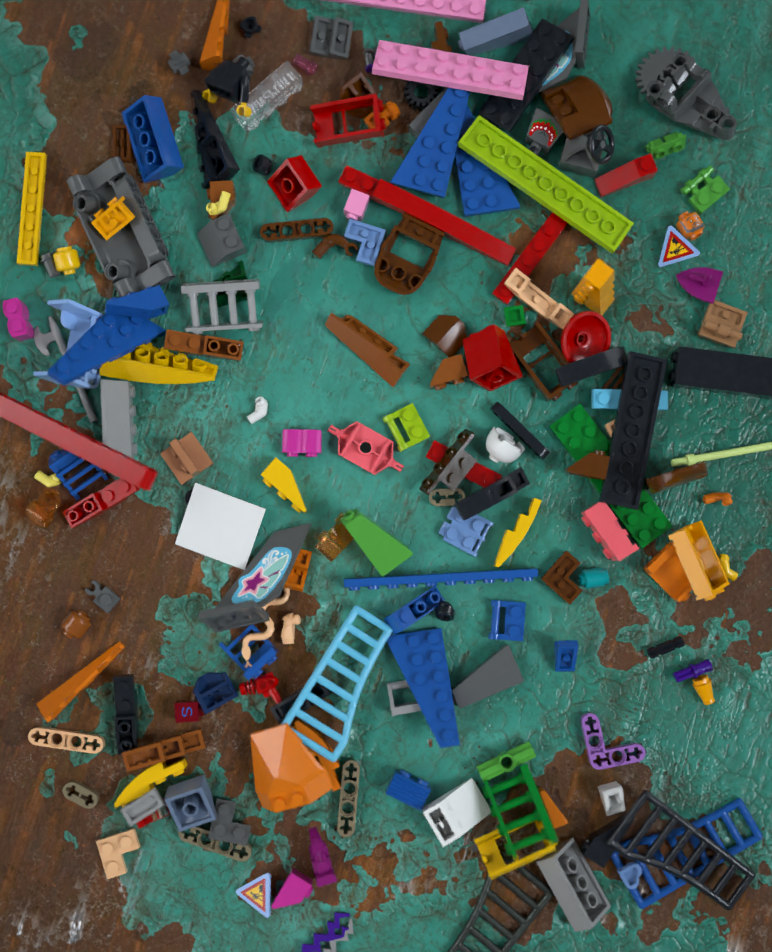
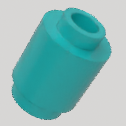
M599 567L582 570V574H579L580 585L584 586L585 589L603 587L609 583L607 569Z

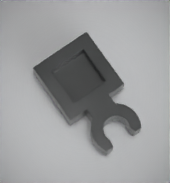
M93 580L92 583L96 587L95 590L91 591L89 588H86L85 591L89 595H95L96 598L93 602L108 614L122 598L108 586H105L102 590L100 583Z

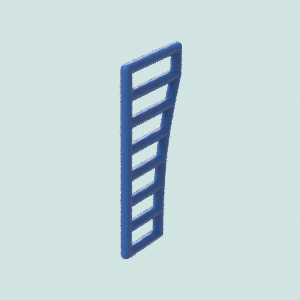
M737 798L716 811L691 822L697 829L704 826L710 838L733 856L763 838L760 829L741 798ZM736 808L739 809L753 833L752 836L745 840L742 839L728 814ZM720 817L736 842V845L726 850L711 824L712 821ZM682 826L673 829L665 840H668L673 848L677 842L675 837L682 835L686 829ZM659 833L643 837L637 846L647 844L650 847ZM694 835L689 839L694 849L700 843ZM631 839L622 842L621 845L626 848ZM635 848L633 852L639 854L638 850ZM658 849L654 857L656 860L663 862L664 857ZM681 850L677 858L683 866L687 858ZM705 850L700 856L703 864L694 870L691 868L688 872L694 878L701 874L710 861ZM614 851L610 858L618 870L624 865L618 856L619 853ZM722 858L718 865L726 860ZM635 861L640 865L642 875L653 894L643 899L637 888H628L638 907L644 909L687 882L680 878L676 879L674 875L662 870L670 884L659 889L646 864Z

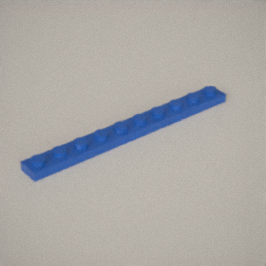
M524 568L344 578V587H348L349 591L360 590L361 586H368V589L372 590L379 589V585H387V588H399V584H406V587H418V583H425L426 586H437V582H445V585H456V581H464V584H475V580H483V583H494L495 579H502V582H513L514 578H522V581H532L533 577H538V569Z

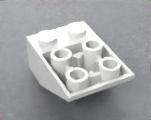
M473 778L468 779L422 808L426 819L443 847L461 837L491 813L488 803Z

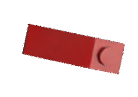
M650 153L594 179L600 197L653 178L658 169Z

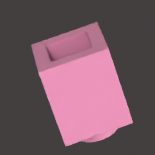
M351 189L344 207L346 218L362 222L370 202V195Z

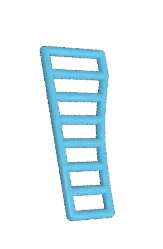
M355 605L281 723H288L290 725L294 717L297 716L339 742L332 753L293 729L303 741L302 744L331 762L338 760L348 743L355 709L362 688L378 655L393 632L392 628L360 606ZM357 615L383 630L378 641L352 625ZM347 631L373 647L368 658L342 642ZM337 648L364 664L360 676L331 658ZM326 665L356 683L352 694L321 675ZM318 682L350 702L347 714L311 693L310 691L315 683ZM305 699L343 721L342 735L302 711L300 707Z

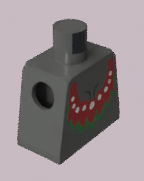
M536 108L524 142L530 145L529 150L537 156L540 151L548 154L564 135V131L553 116Z

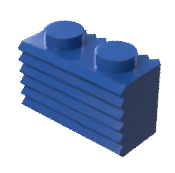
M404 769L400 771L395 770L386 788V794L421 811L431 791V787L428 785L429 782L419 777L418 780L410 777L411 773Z

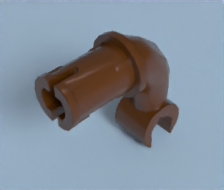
M329 234L322 237L323 240L312 253L321 259L331 247L333 248L335 245H338L345 249L346 255L353 257L349 253L348 248L353 247L356 251L358 249L356 244L350 243L342 235Z

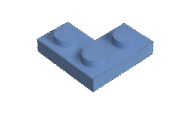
M349 219L344 237L361 243L356 262L375 267L386 230Z

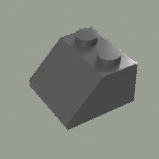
M229 213L211 220L197 233L212 268L247 253Z

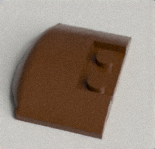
M578 75L539 92V95L569 140L592 132L597 125L604 124L607 126L612 124L611 115L613 109L608 95L597 82L587 76Z

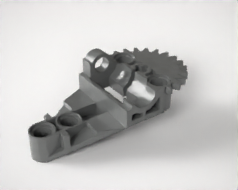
M674 46L671 47L670 51H667L666 47H663V52L655 49L656 55L648 53L649 59L643 57L642 62L644 64H638V68L641 70H636V75H638L636 82H640L637 84V88H642L641 94L646 93L647 102L653 108L675 122L721 140H730L735 136L736 119L729 114L730 109L728 107L725 108L720 93L711 81V72L708 71L709 69H703L698 66L694 58L689 55V51L681 53L682 48H679L674 52ZM689 78L695 80L696 83L677 103V99L674 97L676 88L680 89Z

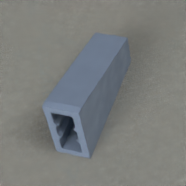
M523 7L460 32L461 40H458L462 52L465 51L467 55L472 56L527 41L533 30Z

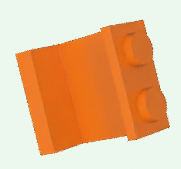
M669 542L643 569L674 601L684 602L691 596L690 592L693 589L676 553V546H673L674 542Z

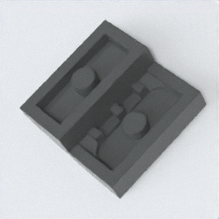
M315 15L309 54L326 58L348 59L353 22L337 17L332 20Z

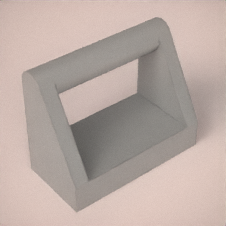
M406 680L387 683L392 716L421 711L417 701L394 705L392 690L409 687Z

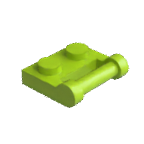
M413 403L382 418L384 423H387L398 444L399 452L430 437ZM399 418L410 441L405 443L394 419Z

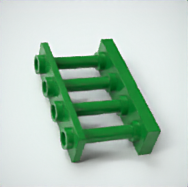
M527 764L520 766L521 772L518 773V776L491 787L488 781L485 780L483 781L485 787L482 788L486 799L490 798L492 802L489 808L493 818L498 817L500 824L496 826L500 836L505 835L507 843L504 844L508 856L512 855L514 860L518 858L515 851L544 839L545 841L549 840L551 845L559 842ZM520 783L527 785L529 791H526V794L502 804H496L493 794ZM526 802H534L536 810H533L534 813L504 824L501 812ZM536 820L538 822L542 821L544 826L541 829L542 832L514 843L511 842L508 834L509 831Z

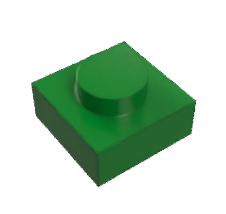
M523 305L503 309L506 328L526 324Z

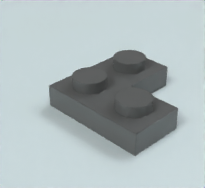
M222 799L216 800L215 812L217 818L211 823L208 839L247 846L251 826L232 822L236 802Z

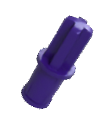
M706 659L696 664H689V667L674 672L673 676L676 682L691 677L696 679L701 674L713 671L710 660Z

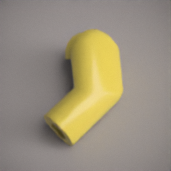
M222 191L219 201L208 203L206 211L210 215H217L226 211L231 194Z

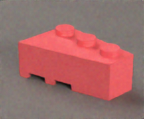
M598 501L581 512L583 523L586 527L590 526L594 532L592 533L594 540L597 543H601L604 548L602 552L608 560L621 561L639 549L636 544L632 545L627 537L628 532L621 528L617 522V517L606 503Z

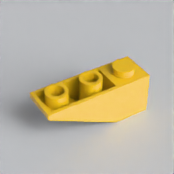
M275 458L262 472L261 475L264 477L262 481L270 488L272 486L279 490L277 494L283 500L288 498L292 501L293 504L291 506L298 513L301 511L306 513L307 509L292 471L279 459Z

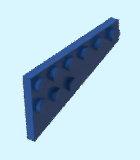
M466 106L459 140L475 121L468 106ZM457 146L455 162L464 217L520 209V205L507 180Z
M442 628L391 635L386 642L439 747L460 746Z

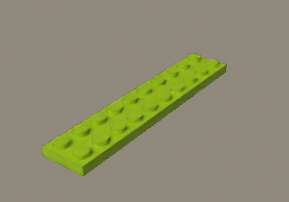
M478 115L457 144L458 147L612 254L634 224L480 115Z

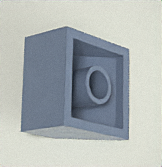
M204 775L167 787L164 800L179 832L216 820L211 789Z

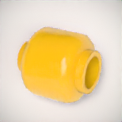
M71 246L56 249L57 252L53 254L56 270L64 272V275L76 273L75 269L80 267L77 250L72 249Z

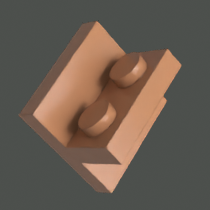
M190 432L180 440L174 439L170 442L171 446L160 453L181 485H184L214 464L193 432Z

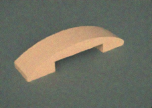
M515 268L504 284L531 309L563 330L567 322L575 314L563 304L554 301L530 282V278Z

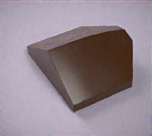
M361 71L340 87V100L376 94ZM373 106L345 112L363 119L373 111Z
M439 315L422 333L448 358L456 354L463 346V339L467 338L464 323L458 317L451 315Z

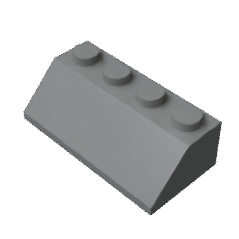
M100 380L103 444L135 459V455L138 453L137 444L134 443V436L137 435V427L133 421V417H136V407L133 405L135 387L128 381Z
M572 837L555 846L556 852L543 856L536 862L573 930L577 932L593 929L611 908V905Z

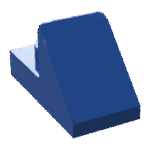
M577 640L555 641V672L575 671L578 652Z

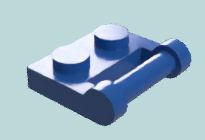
M491 600V606H493L491 633H489L488 639L523 641L526 603ZM500 607H505L504 634L498 633Z

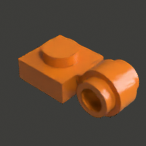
M391 101L384 105V112H381L382 118H385L386 127L390 125L388 119L395 120L401 114L400 108ZM373 112L364 118V123L369 129L375 128Z

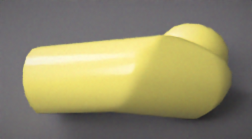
M39 470L34 476L36 480L49 488L62 483L56 477V474L47 476Z

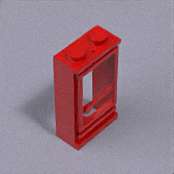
M377 94L310 105L315 118V122H312L317 136L314 139V143L318 148L374 137H384L386 122L385 118H382L381 113L384 111V104ZM373 106L375 128L348 133L345 111ZM342 112L344 132L343 134L335 135L332 113Z

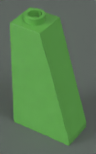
M357 508L347 511L343 518L340 519L382 577L413 555L405 543Z

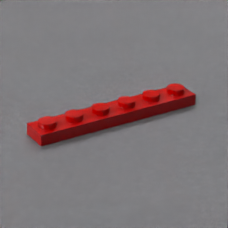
M552 212L493 291L492 295L508 305L515 294L504 282L512 271L517 268L529 277L568 223Z

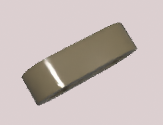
M449 488L435 489L429 494V502L437 507L455 506V499H448V496L454 495L456 491L458 495L462 496L458 500L460 501L465 498V493L459 488H456L454 491ZM438 492L439 496H446V499H441L439 503H436L435 500H432V496H435V493Z
M72 780L63 787L64 797L84 808H93L99 802L98 792L79 781ZM74 785L75 791L79 792L80 794L76 792L70 794V789L68 787H72ZM91 794L94 801L87 803L88 799L84 796L88 797Z

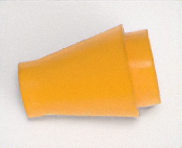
M706 674L699 675L696 679L693 678L692 686L702 699L703 704L710 705L714 703L711 679Z

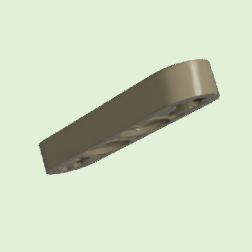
M355 759L346 760L342 768L337 830L343 837L351 836L355 830L360 764ZM350 763L354 764L357 770H353V777L344 779V776L349 777V769H346V767H349ZM353 783L355 786L354 792L347 793L344 790L345 784ZM346 802L353 805V810L350 813H346L342 809L343 804ZM341 816H353V819L349 818L348 825L352 829H348V832H344V828H341L345 824V818H341Z
M200 825L190 830L194 834L197 833V830L200 831L197 840H194L196 835L190 834L185 836V831L178 833L180 839L184 842L237 861H247L252 854V847L249 843L247 846L237 844L235 847L239 850L245 847V851L248 854H244V856H241L238 850H234V853H231L234 846L233 843H230L228 850H222L219 846L220 841L211 840L208 844L203 843L201 835L209 834L210 829Z

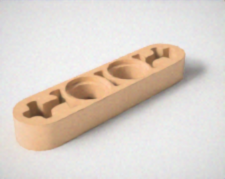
M42 726L32 729L28 734L29 742L36 746L92 754L102 751L105 747L104 738L97 734ZM40 731V735H48V738H40L39 740H37V737H35L34 734ZM55 733L62 736L60 744H56L52 740ZM73 736L81 738V745L79 747L72 744ZM86 737L88 738L87 742H93L95 741V739H97V743H99L100 746L94 749V745L88 744L86 745V748H84L86 744Z

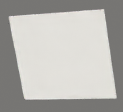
M195 483L175 544L245 570L266 509Z

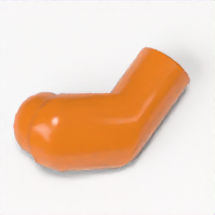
M714 492L703 495L704 504L722 501V505L728 506L733 503V500L731 499L732 495L727 492Z

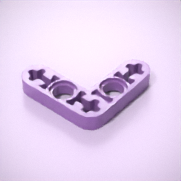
M591 712L582 715L581 727L588 760L593 768L601 770L639 762L644 759L646 755L645 749L638 743L605 748L598 717ZM588 717L595 720L592 723V728L594 730L597 729V732L591 731L590 726L585 724V721H588ZM593 735L599 738V743L596 746L589 744V738ZM635 747L638 750H641V752L638 753L637 757H635V755L629 754L626 756V753L624 751V749H626L628 753L633 752ZM620 751L622 753L620 761H613V752ZM605 753H608V759L610 763H608L606 759L601 760L599 765L596 762H593V760L596 759L597 755H599L600 758H605Z

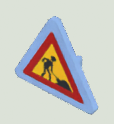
M670 225L667 229L658 265L663 267L699 256L700 251Z
M266 873L236 890L237 895L266 918L271 915L270 873Z

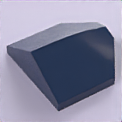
M208 672L197 679L192 691L205 715L239 696L227 673Z

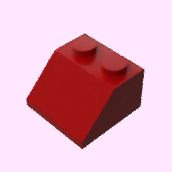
M302 155L287 158L267 181L287 212L292 211L312 198L322 187Z

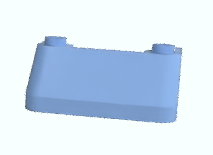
M70 299L49 300L47 302V305L61 310V324L70 330L66 352L104 315ZM100 368L86 372L83 377L67 384V386L85 389L96 388L100 383ZM48 371L33 373V376L61 384L48 376Z

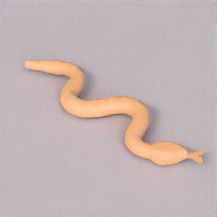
M283 587L284 595L281 598L274 599L262 608L266 610L268 606L284 604L289 599L290 589ZM270 617L269 621L264 622L267 626L265 632L251 633L243 639L242 655L247 661L245 668L248 665L252 667L249 663L251 650L248 647L249 642L252 640H266L272 636L275 630L274 622Z

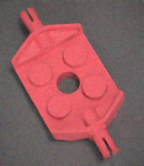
M358 421L349 425L344 430H340L332 424L330 425L327 432L337 436L339 456L344 457L373 475L380 473L387 467H392L399 472L402 471L404 465L393 458V441ZM362 443H369L371 451L363 453L360 450Z

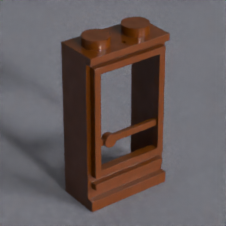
M539 322L528 332L523 333L516 341L510 343L517 362L547 402L551 399L553 401L557 400L563 395L561 391L565 388L570 390L578 384L577 382L561 388L559 383L548 391L532 369L535 365L551 353L561 367L570 363L565 359L563 353ZM544 343L549 351L534 363L528 365L523 357Z

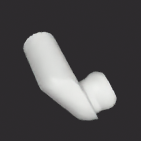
M263 397L256 398L255 412L247 416L251 424L267 414L268 403Z

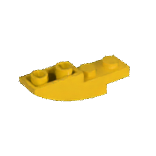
M181 759L168 766L166 762H161L145 769L119 795L114 804L115 808L119 806L123 808L155 788L153 782H155V785L166 781V777L171 774L173 777L184 773L183 769L188 766L186 759Z

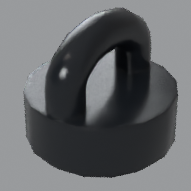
M259 154L253 162L254 172L265 176L271 172V159Z
M441 601L439 607L436 608L435 616L441 621H452L455 616V610L447 601Z

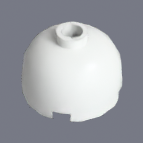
M493 427L486 438V448L490 453L489 458L496 463L499 461L503 463L515 461L525 448L520 442L516 444L511 434L498 427Z

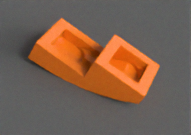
M300 549L284 588L303 592L312 555L311 551Z

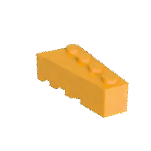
M598 258L571 293L574 296L573 299L581 305H586L593 312L603 315L614 301V291L612 290L614 288V270Z

